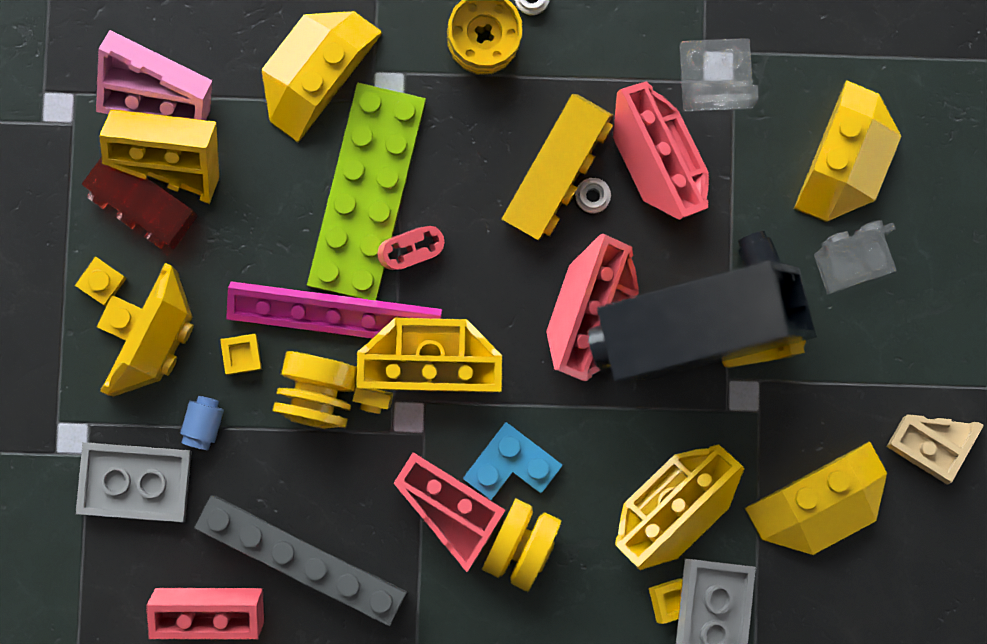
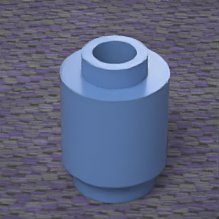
M199 395L197 402L189 400L180 432L183 435L182 444L209 450L211 442L215 443L224 409L218 408V400Z

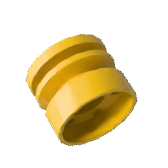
M461 0L453 8L448 21V48L453 59L463 69L475 74H493L504 69L514 59L522 38V19L517 8L509 0ZM486 29L490 31L489 38L492 41L485 40L481 44L477 41L478 34L476 32L483 33Z
M286 351L281 375L295 381L296 384L295 388L277 389L276 394L292 398L291 405L274 402L272 411L283 415L292 422L322 429L346 428L348 419L333 415L334 408L350 411L351 405L337 399L338 391H355L357 367L314 355Z

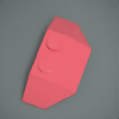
M647 81L620 89L617 92L613 139L643 201L679 220L707 209L709 172L678 109L662 95L655 92Z
M600 234L569 265L546 331L555 370L585 382L594 373L600 371L594 362L590 350L589 329L601 325L597 307L638 296L639 288L636 269L632 260L633 249L631 246L606 234Z

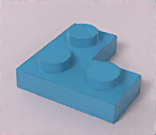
M505 422L463 479L490 500H492L512 472L539 493H542L562 467V464Z

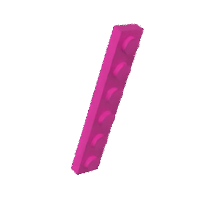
M230 282L226 319L374 338L394 318L441 319L442 309Z

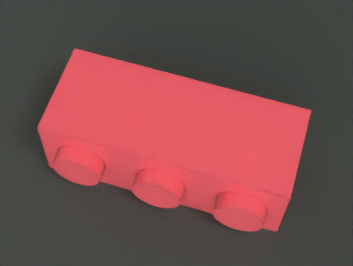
M155 588L147 603L149 639H258L264 624L263 588Z

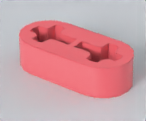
M433 226L413 229L382 242L378 248V260L386 269H404L440 254L444 248V236L438 228ZM424 234L426 237L432 236L434 243L429 245V249L427 247L416 249L415 243L424 240ZM392 245L395 249L406 247L408 251L398 256L399 263L396 259H389L388 253L393 251Z

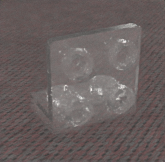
M748 38L682 41L680 43L683 111L748 109L755 106L758 101V85H752L751 51Z
M882 220L862 226L861 230L854 232V236L849 237L848 231L828 237L827 241L821 243L822 248L814 254L827 294L897 271L885 239L886 236L896 230L894 223L883 226Z

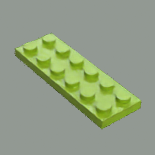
M357 82L307 282L308 287L348 297L377 301L385 267L378 260V248L382 242L392 238L426 98Z

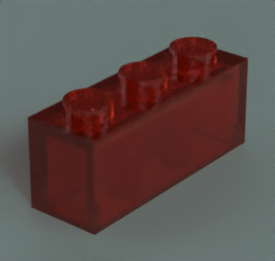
M102 157L81 184L90 191L87 195L89 200L102 209L107 204L116 209L118 213L115 218L131 229L136 224L147 231L144 238L160 249L166 244L174 250L198 217L191 208L148 178L145 180L102 164Z

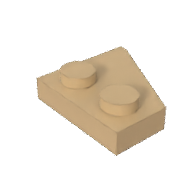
M907 414L902 418L886 447L948 485L954 480L984 425L979 422L961 423L952 422V419H927L924 416Z

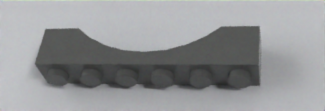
M210 496L194 527L388 626L392 624L407 591L334 557L217 496Z

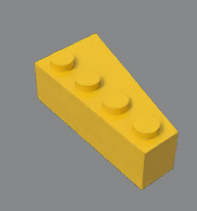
M572 94L508 206L502 220L537 240H540L544 234L550 237L560 220L555 214L562 203L568 206L578 188L573 184L580 172L585 175L596 157L591 154L598 142L603 144L613 127L609 123L613 114L578 94Z

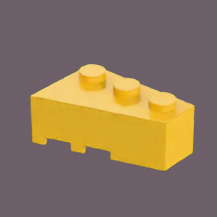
M110 110L99 135L102 164L145 180L148 175L169 183L167 188L178 192L179 188L201 195L199 200L210 204L219 180L216 122Z

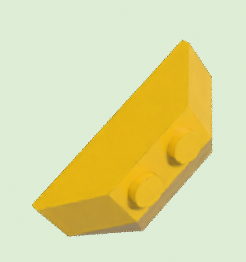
M355 11L303 15L262 68L270 122L299 143L381 36L382 31Z
M849 81L845 82L795 204V210L828 222L876 200L901 139V134L878 93Z
M164 264L117 360L100 390L101 392L114 397L158 382L164 374L168 376L173 370L177 361V356L174 353L180 342L185 344L188 340L193 324L190 323L192 314L178 272L171 265Z
M394 318L357 352V389L501 392L502 355L467 319Z
M867 442L745 507V510L761 540L814 555L876 522L887 472L871 442Z
M719 444L710 446L708 449H696L674 454L623 504L619 534L615 545L640 570L678 559L729 509L744 467Z

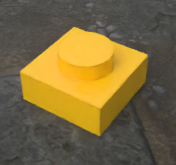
M95 257L75 286L102 305L107 306L111 296L117 293L126 277Z
M112 295L97 328L127 340L142 309Z
M256 334L220 339L226 375L262 370Z
M356 388L353 402L361 403V410L380 414L382 408L388 410L391 407L394 393L379 389Z
M682 578L649 588L657 623L665 624L679 619Z

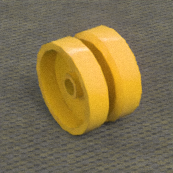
M515 499L482 570L500 577L505 573L511 559H513L517 563L510 576L511 584L528 592L538 572H542L555 544L553 540L562 520L543 513L538 517L531 531L526 527L533 514L532 506Z

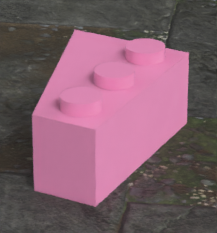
M111 30L108 32L98 49L96 112L109 114L112 109L206 120L210 112L212 80Z

